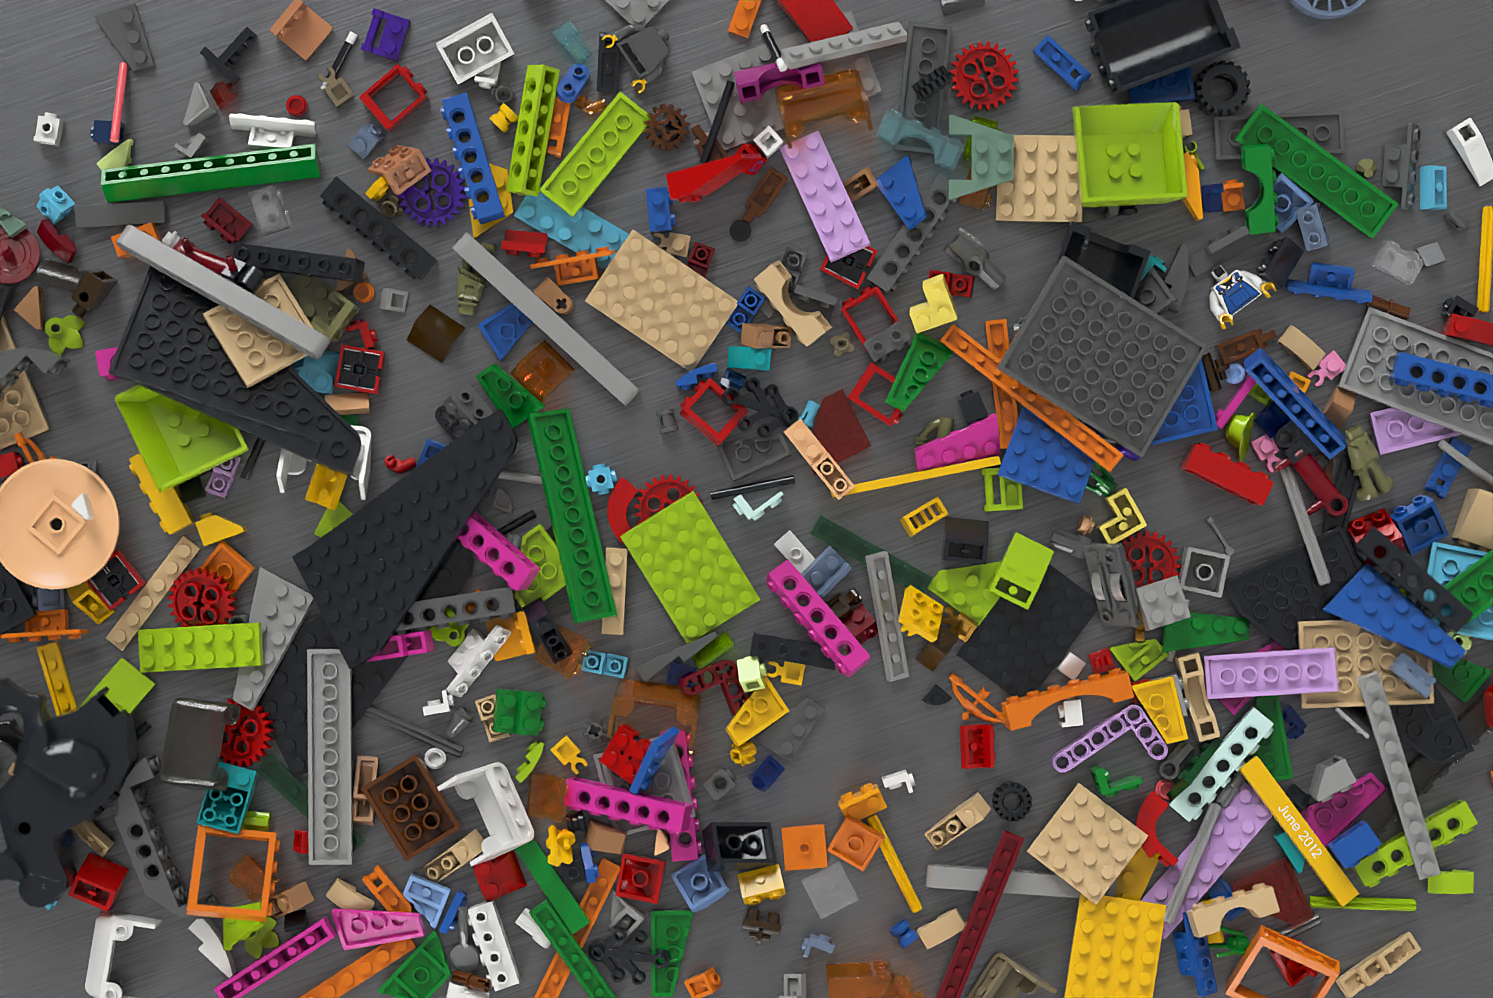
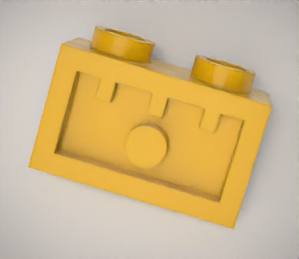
M316 463L305 500L336 510L348 475L330 470Z
M779 864L737 874L744 904L757 905L761 903V900H777L786 894Z

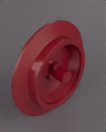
M1 225L0 284H15L25 280L35 271L40 260V247L37 239L29 230L25 229L14 238H11Z

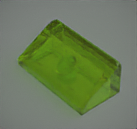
M723 632L695 653L692 658L697 667L702 669L733 647L735 643L727 632Z

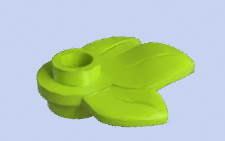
M68 315L63 319L58 317L50 318L45 323V332L49 336L51 350L62 355L65 347L69 349L82 348L83 340L77 331L83 328L85 321L73 315ZM52 325H59L60 330L53 332L51 330Z
M446 609L448 616L454 617L456 615L451 609ZM457 622L449 623L450 627L437 629L436 625H432L429 630L432 632V637L437 641H446L448 645L458 647L466 638L465 631L470 624L458 626ZM454 632H457L456 639L451 637Z
M267 916L265 925L245 939L244 947L251 956L259 959L263 947L274 948L279 946L278 935L272 930L277 923L273 918Z

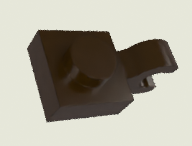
M854 588L844 597L840 593L837 594L826 604L841 621L853 612L850 606L858 604L863 598Z

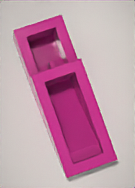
M427 630L393 635L383 651L366 662L435 651L432 632Z

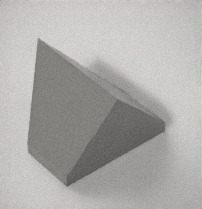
M196 82L194 83L183 122L188 127H194L218 113L204 87Z
M612 888L610 924L608 928L613 932L619 927L624 928L627 932V938L643 921L645 914L624 897L615 896L616 891ZM617 932V935L620 938L623 937V935L620 932Z

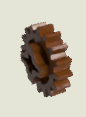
M660 104V110L658 107H653L654 113L646 114L650 118L649 121H643L647 125L643 132L649 134L646 137V141L653 140L652 147H656L659 144V150H664L665 146L668 151H671L673 146L679 148V141L686 142V139L683 137L684 134L690 133L688 130H685V127L690 125L689 122H684L687 115H680L681 108L674 110V105L669 104L668 107L665 104ZM664 113L662 119L656 121V118ZM667 124V126L674 130L666 131L665 128L659 125ZM654 129L656 130V132H657V134H658V138H657V136H656L655 133H654ZM677 134L673 140L668 142L672 135Z

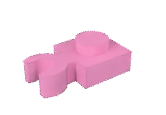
M1333 350L1317 365L1319 370L1309 372L1307 378L1317 375L1318 381L1314 386H1320L1325 376L1329 381L1345 369L1346 364Z
M1270 432L1249 444L1259 462L1264 459L1266 460V470L1272 473L1274 472L1272 463H1278L1281 459L1275 456V453L1280 450Z

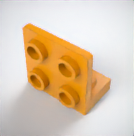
M524 611L513 613V617L500 619V617L492 618L491 621H485L488 635L496 625L511 631V635L494 655L495 661L537 652L531 625Z
M871 782L861 786V791L853 794L850 791L841 795V800L838 801L844 817L846 818L847 814L857 820H862L887 808L877 784L872 785Z

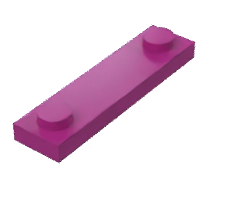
M1250 375L1247 376L1223 410L1220 408L1215 413L1218 429H1223L1256 384V381Z

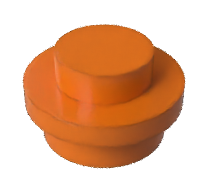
M368 282L358 283L353 289V296L360 303L370 302L375 295L373 286Z

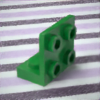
M1098 764L1089 767L1096 790L1102 796L1112 797L1118 795L1119 790H1134L1139 788V784L1143 783V779L1137 774L1111 782L1107 770Z

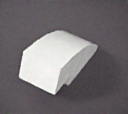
M196 919L188 929L203 942L198 950L227 977H232L236 973V968L231 952L223 950V935L211 919Z

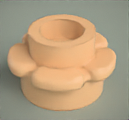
M1083 515L1080 518L1076 530L1081 532L1082 536L1092 532L1095 522L1092 521V516L1087 517Z

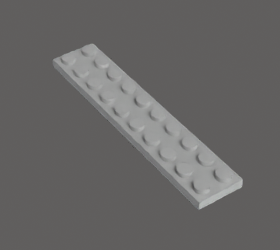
M307 649L309 865H352V669H349L339 649Z

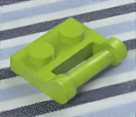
M1000 468L981 469L985 483L986 505H984V512L1023 509L1022 484L999 476L1001 504H994L993 475L998 474Z

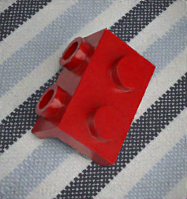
M505 230L501 249L506 251V255L519 256L520 252L528 253L527 257L540 258V254L546 255L548 236L547 233Z
M960 725L962 769L995 767V732L993 725Z
M1273 950L1269 951L1286 983L1291 987L1295 986L1307 975L1314 978L1318 975L1316 970Z

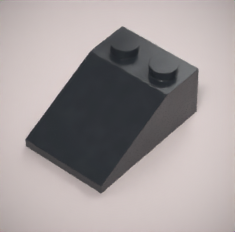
M711 822L702 831L708 872H728L777 863L771 822Z

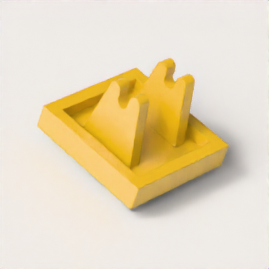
M910 585L905 589L898 622L903 624L900 631L904 632L907 630L908 636L919 634L931 643L934 642L938 637L944 606Z

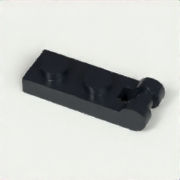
M600 32L596 91L618 93L620 49L617 43L619 41H615L614 49L605 48L606 43H612V39L607 37L602 40L605 35L609 34Z

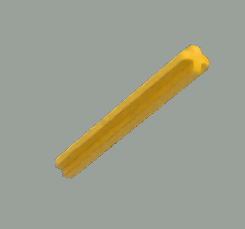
M1485 206L1482 211L1477 308H1479L1478 312L1483 313L1490 310L1493 261V206Z
M876 814L871 815L867 818V822L871 828L885 835L880 848L912 913H916L922 909V905Z

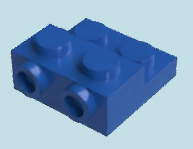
M1427 495L1416 496L1412 500L1413 503L1408 506L1395 508L1394 514L1390 515V518L1401 533L1404 545L1411 556L1431 546L1433 542H1438L1449 535L1434 500Z

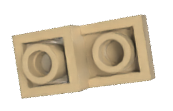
M1290 325L1278 340L1280 345L1290 355L1296 356L1308 370H1314L1326 355L1320 347L1293 325Z
M496 694L475 701L490 743L511 736L510 733L493 732Z
M338 878L326 893V897L341 909L371 910L374 907V900L357 893L355 886Z
M957 908L938 916L937 920L919 927L917 933L926 948L929 949L962 931L965 922Z

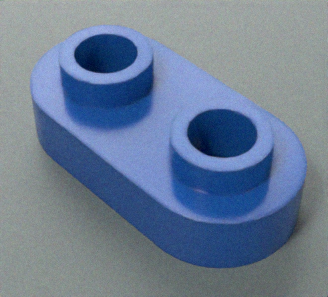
M572 65L559 83L557 95L562 102L572 103L576 101L588 83L589 69L585 65ZM565 88H571L572 90L566 91Z
M587 842L580 843L579 849L581 860H583L586 883H595V878L599 877L597 865H593L592 859L595 858L594 850L590 849Z

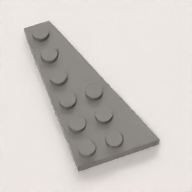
M261 567L258 573L249 623L262 622L264 665L239 667L233 696L235 702L254 711L314 603L311 594Z

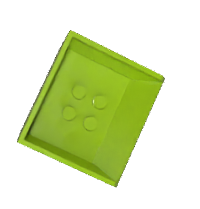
M1164 102L1072 107L1080 195L1083 208L1163 204L1188 197L1178 103Z
M137 385L115 397V402L159 493L249 451L239 429L145 387Z

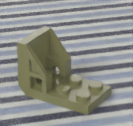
M295 275L287 286L312 327L335 343H337L346 327L349 326L361 309L354 302L317 277Z

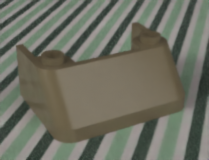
M997 953L991 958L967 998H1017L1021 990L1027 994H1033L1040 986L1054 994L1057 990L1003 953Z

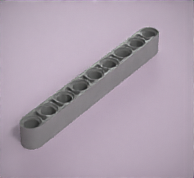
M927 864L926 886L979 891L988 868ZM1013 869L1003 893L1079 898L1080 892L1054 872ZM1117 878L1104 895L1116 897Z

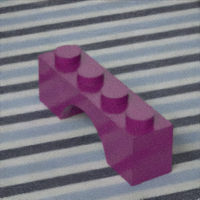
M820 62L790 70L787 68L783 72L779 70L776 63L734 71L740 103L762 99L766 91L779 85H797L802 89L825 85Z

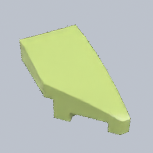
M126 140L96 164L101 171L102 169L127 167L128 164H132L130 153L133 140Z

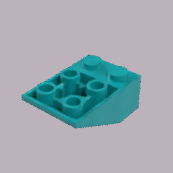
M215 761L196 823L239 834L255 792L259 773Z

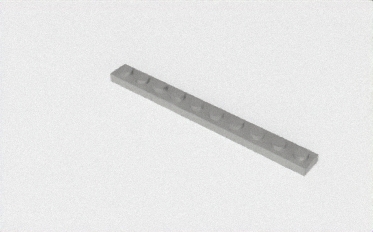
M1375 671L1356 677L1418 878L1422 880L1441 874L1379 672Z

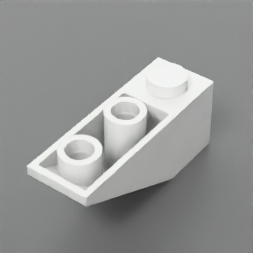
M1471 117L1446 132L1479 187L1493 179L1492 158L1481 133Z

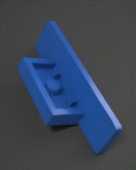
M1311 262L1307 281L1287 279L1285 282L1287 290L1293 294L1308 293L1319 298L1329 296L1340 301L1350 299L1361 304L1372 302L1373 300L1371 291L1351 288L1355 269L1351 267Z
M1185 911L1183 912V919L1186 931L1173 933L1178 966L1181 975L1195 976L1198 995L1204 997L1217 992L1207 935L1200 938L1193 936Z

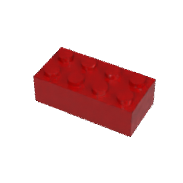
M1201 442L1189 446L1179 466L1180 469L1255 506L1264 505L1275 483L1269 480L1271 476L1261 471L1253 472L1250 470L1251 466L1243 462L1234 463L1230 461L1231 456L1223 452L1214 453L1211 451L1212 447Z

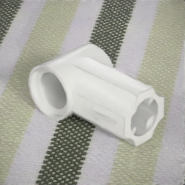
M526 907L515 923L532 935V938L539 945L547 949L551 943L529 914L530 909Z
M450 981L446 998H489L490 992L485 993L474 988L467 989L465 985Z

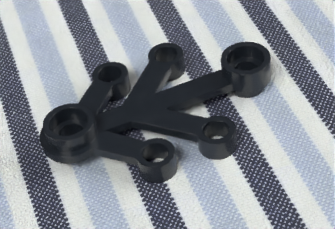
M750 378L746 381V389L754 393L758 402L742 397L740 391L735 387H730L722 393L724 404L728 406L737 404L758 411L738 421V428L741 431L749 430L753 424L768 415L777 418L769 424L764 423L757 428V433L762 438L770 435L774 429L781 425L790 427L799 418L798 411L794 407L785 404L779 394V388L775 384H770L763 392L758 379ZM750 382L754 383L755 388L750 385ZM770 388L773 389L774 394L770 393ZM727 395L731 396L732 401L728 399ZM767 397L773 398L778 408L772 407ZM743 421L747 423V427L743 425ZM762 427L766 429L767 433L762 431Z
M621 927L617 928L613 935L604 942L594 941L588 948L590 958L596 962H602L611 972V979L614 982H621L625 977V971L622 968H618L611 958H617L632 975V982L635 985L643 984L646 975L632 961L653 963L657 968H665L671 961V955L665 949H659L655 954L631 951L637 945H643L646 942L648 935L643 930L637 931L634 937L619 949H612L610 947L616 942L624 941L627 932ZM617 932H620L623 937H618ZM637 935L643 936L644 940H639ZM595 950H599L601 955L597 954ZM657 958L663 959L664 963H660ZM616 972L620 973V978L615 975ZM636 975L641 976L642 980L636 979Z

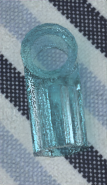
M569 19L552 31L560 45L567 49L577 64L584 62L592 55L591 50L581 39L580 33Z

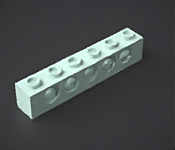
M1252 706L1222 740L1221 745L1193 783L1174 800H1170L1169 805L1187 821L1190 822L1192 818L1196 820L1202 814L1203 810L1201 808L1206 802L1210 804L1216 798L1217 794L1215 792L1220 786L1224 788L1229 783L1231 773L1234 770L1238 772L1239 768L1245 764L1244 758L1248 754L1253 755L1259 748L1257 743L1262 738L1267 739L1274 730L1272 728L1273 722ZM1249 727H1254L1257 730V734L1253 738L1245 736V731ZM1239 743L1243 746L1240 754H1233L1231 752L1233 744ZM1218 761H1228V768L1223 771L1217 768ZM1206 776H1212L1215 779L1214 784L1210 787L1202 783ZM1193 792L1201 795L1200 800L1196 803H1192L1188 799L1189 795Z

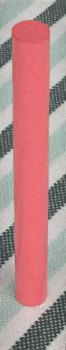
M125 62L119 64L110 141L115 143L119 142L128 71V64Z

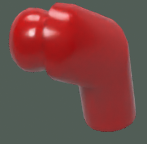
M393 455L385 458L386 467L398 474H402L417 466L414 457L404 461Z

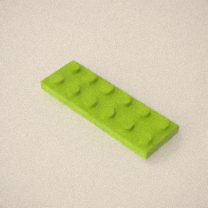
M619 92L539 191L573 218L642 135L643 130L647 128V125L643 123V121H649L650 119L646 115L647 112L622 92Z
M262 622L138 630L140 673L264 665Z

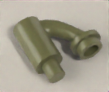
M939 417L931 421L919 437H914V440H916L915 444L924 445L930 442V439L927 437L935 429H938L937 438L942 439L950 435V432H953L954 419Z

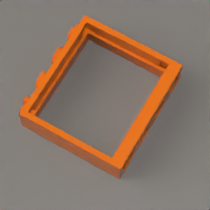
M198 825L187 915L266 922V917L271 916L272 903H268L269 895H274L275 882H271L272 873L276 874L278 861L273 860L274 852L279 853L280 840H276L277 833L240 829L239 834ZM206 835L269 842L261 910L197 904Z
M1261 925L1245 950V954L1242 955L1227 979L1225 994L1230 998H1267L1239 984L1262 946L1326 975L1312 998H1324L1340 974V961Z

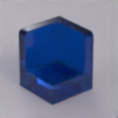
M1223 183L1200 186L1203 213L1220 212L1222 210L1221 193L1224 192Z
M1272 401L1260 411L1253 421L1269 438H1273L1277 431L1286 425L1291 418L1275 401Z
M671 661L666 683L679 685L680 680L694 673L697 667ZM688 682V685L686 687L690 688L692 686V682Z

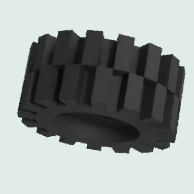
M943 65L925 75L911 87L920 101H923L950 84L953 78Z
M1009 781V783H1002L1000 787L996 788V792L993 793L992 803L994 810L1002 819L1016 822L1019 819L1025 818L1026 814H1029V809L1032 807V798L1029 791L1018 782ZM1010 793L1017 794L1020 798V805L1013 810L1007 809L1004 805V798Z

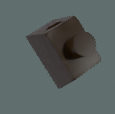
M101 268L87 270L71 297L76 302L72 312L78 317L83 318L87 311L98 309L118 280Z

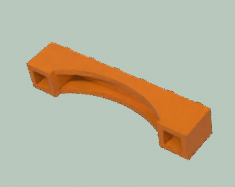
M1114 668L1105 675H1100L1099 673L1092 674L1083 681L1074 679L1068 681V685L1061 687L1060 685H1052L1047 687L1046 691L1039 692V690L1027 692V696L1008 697L1005 702L1001 703L1006 727L1013 731L1031 726L1032 719L1042 710L1060 700L1074 696L1100 695L1108 697V700L1113 703L1134 698L1129 673L1121 670V668Z

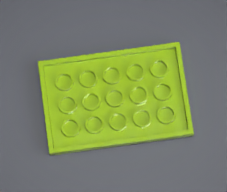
M694 491L620 536L687 644L702 637L760 600Z

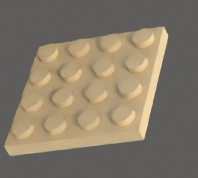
M1013 135L1014 179L997 185L996 221L1064 223L1073 221L1075 223H1082L1083 206L1081 204L1075 136Z
M280 274L265 280L254 294L313 328ZM221 305L203 313V317L247 388L307 356Z
M1078 783L1027 852L1096 905L1148 835Z

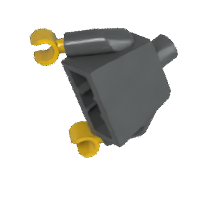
M628 25L616 31L615 35H605L602 40L607 37L612 39V44L605 48H611L615 41L618 40L617 46L638 77H643L641 80L635 79L631 83L632 87L638 82L641 83V88L636 92H643L645 84L651 83L663 72L666 62L665 56L669 52L665 44L669 39V34L666 30L660 29L657 32L653 26L645 28L643 25Z

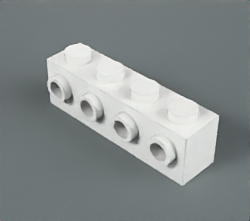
M495 900L485 901L469 907L467 921L469 926L473 925L475 931L473 939L476 946L480 945L482 951L480 960L483 967L487 966L489 974L486 976L492 982L491 987L493 986L494 990L498 991L519 984L521 977Z

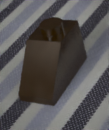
M940 625L937 640L932 643L928 641L916 657V660L931 671H934L948 655L959 637Z

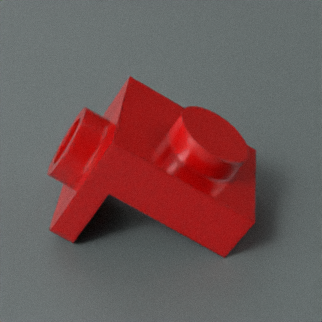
M363 319L350 322L351 326L346 327L349 333L360 330L366 349L377 347L375 343L378 341L375 329L371 330L369 322H363Z

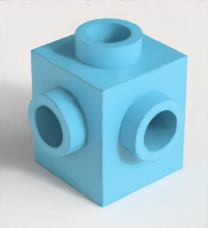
M57 185L52 189L47 188L39 195L40 200L36 207L54 225L70 214L75 203Z
M605 463L592 466L593 470L588 471L589 475L585 476L588 489L592 488L593 492L598 491V495L611 493L610 489L614 488V483L618 482L615 470L611 471L610 466L605 467ZM599 475L605 477L603 483H598L597 477Z

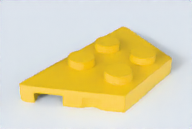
M468 157L466 162L473 163L476 159ZM490 163L505 217L481 225L478 219L473 218L470 209L474 238H478L482 233L493 228L500 221L514 213L512 194L506 192L509 172L507 169ZM476 175L472 182L479 183L483 176ZM482 195V196L479 198L478 202H480V203H485V202H487L488 199H489V196H488V195ZM468 199L470 208L474 205L472 199Z

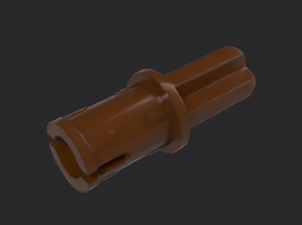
M1372 295V302H1367V307L1377 309L1403 320L1408 319L1411 311L1410 307L1394 303L1392 299L1388 301Z
M460 970L452 972V981L465 985L467 989L474 988L487 993L489 991L487 988H491L492 982L490 979L477 976L474 972L467 973Z

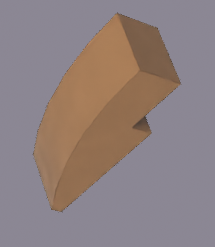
M357 756L353 789V824L375 825L376 812L361 788L378 778L379 757Z

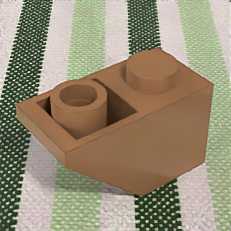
M742 323L741 345L752 348H790L792 327L764 323Z
M306 881L296 884L269 897L268 903H272L271 917L275 919L296 911L313 902L314 898Z

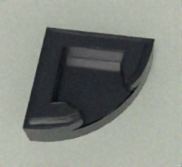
M935 684L922 701L930 705H941L950 701L952 697Z

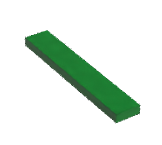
M535 838L515 848L572 935L588 925L591 921L554 866L548 863L546 854Z
M547 899L530 910L529 914L590 998H617Z

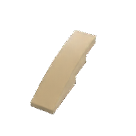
M1406 932L1366 957L1335 981L1345 997L1351 998L1364 987L1374 984L1385 974H1391L1418 953L1421 948L1412 934Z

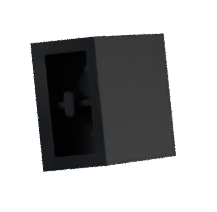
M1287 236L1272 242L1267 251L1270 253L1265 260L1262 259L1256 269L1259 271L1257 276L1266 282L1273 283L1277 290L1284 286L1304 253Z
M946 517L941 559L986 564L989 521Z

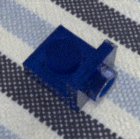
M1287 704L1281 709L1284 713L1282 718L1289 726L1294 725V727L1285 734L1288 739H1297L1304 734L1305 731L1303 729L1307 725L1293 707Z
M768 755L749 776V779L756 789L765 792L782 774L785 768L771 755Z

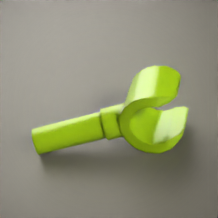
M1191 141L1194 150L1189 151L1185 145L1184 153L1188 151L1189 155H1194L1199 164L1198 168L1201 171L1205 167L1203 166L1196 152L1197 143L1195 141Z

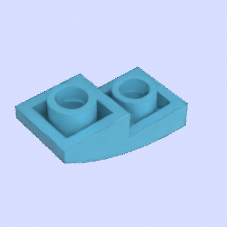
M585 649L581 670L626 679L630 658Z

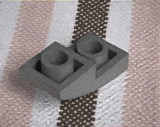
M788 244L782 264L792 276L788 292L794 294L808 250Z

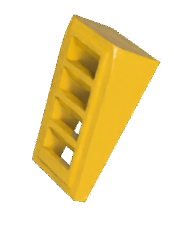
M937 496L899 520L908 536L912 537L946 517L949 513ZM932 504H934L935 508L940 514L939 516H936L935 512L933 511L931 507ZM924 509L927 510L932 520L928 519L927 515L924 512ZM917 513L920 515L921 519L923 520L924 525H922V524L920 523L919 519L917 518V516H916ZM909 518L912 519L917 529L914 528Z

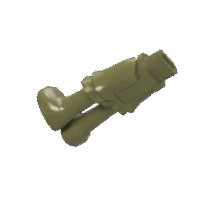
M479 243L490 254L495 253L497 250V245ZM463 258L462 267H457L459 274H457V299H459L456 302L459 304L457 313L474 316L475 308L479 307L478 303L481 299L486 280L476 269L473 274L471 272L472 266Z
M1356 425L1346 430V443L1348 444L1347 450L1351 469L1354 470V476H1359L1361 481V487L1356 492V499L1358 501H1367L1377 498L1378 492L1384 494L1390 491L1394 486V482L1390 477L1383 474L1377 461L1379 459L1378 451L1368 438L1367 432L1363 431L1361 425ZM1369 467L1375 480L1374 485L1367 470Z

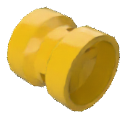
M503 103L499 107V111L489 119L505 133L509 129V125L515 123L519 117Z

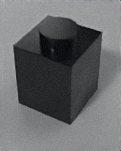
M971 389L960 394L961 399H958L957 402L967 424L988 415L979 391L973 393Z

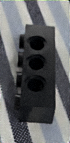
M756 632L753 634L750 655L835 670L836 664L831 657L827 658L824 655L820 644Z

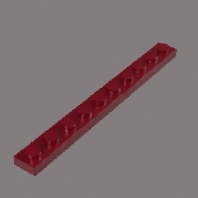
M1003 830L935 998H960L1024 842V837Z

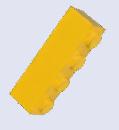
M141 453L129 458L131 462L129 468L134 476L139 477L141 481L139 486L145 495L148 494L151 500L149 505L155 514L158 513L161 519L159 521L160 526L165 533L168 532L169 535H173L196 522L187 504L183 503L177 486L159 493Z

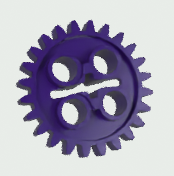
M426 158L431 172L423 177L426 181L425 186L417 189L415 184H413L402 194L397 195V197L404 199L399 204L400 207L407 206L404 214L412 213L410 220L413 221L418 218V225L425 221L428 228L431 222H433L435 227L438 228L439 221L447 225L446 219L449 218L454 221L452 214L460 215L461 213L457 208L465 207L461 203V200L467 199V196L462 194L465 191L464 186H461L465 179H458L460 172L456 171L453 173L455 167L453 164L447 168L446 160L440 165L438 158H435L433 163H431L429 158ZM429 174H432L433 189L437 191V193L434 194V200L436 204L435 212L432 210V198L429 194H427V192L431 191L430 182L428 178ZM441 175L446 176V184L438 186L436 184L437 178ZM442 197L449 198L450 203L447 207L439 206V200ZM422 199L428 200V207L425 210L418 209V202Z

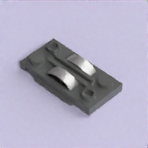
M1087 543L1083 546L1102 626L1138 627L1142 624L1141 619L1137 615L1140 603L1131 565L1127 562L1123 544Z

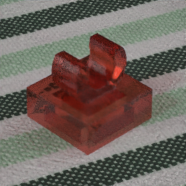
M224 81L218 82L210 91L220 110L227 108L239 95L238 93L230 94L228 89L232 88L233 83L225 85Z

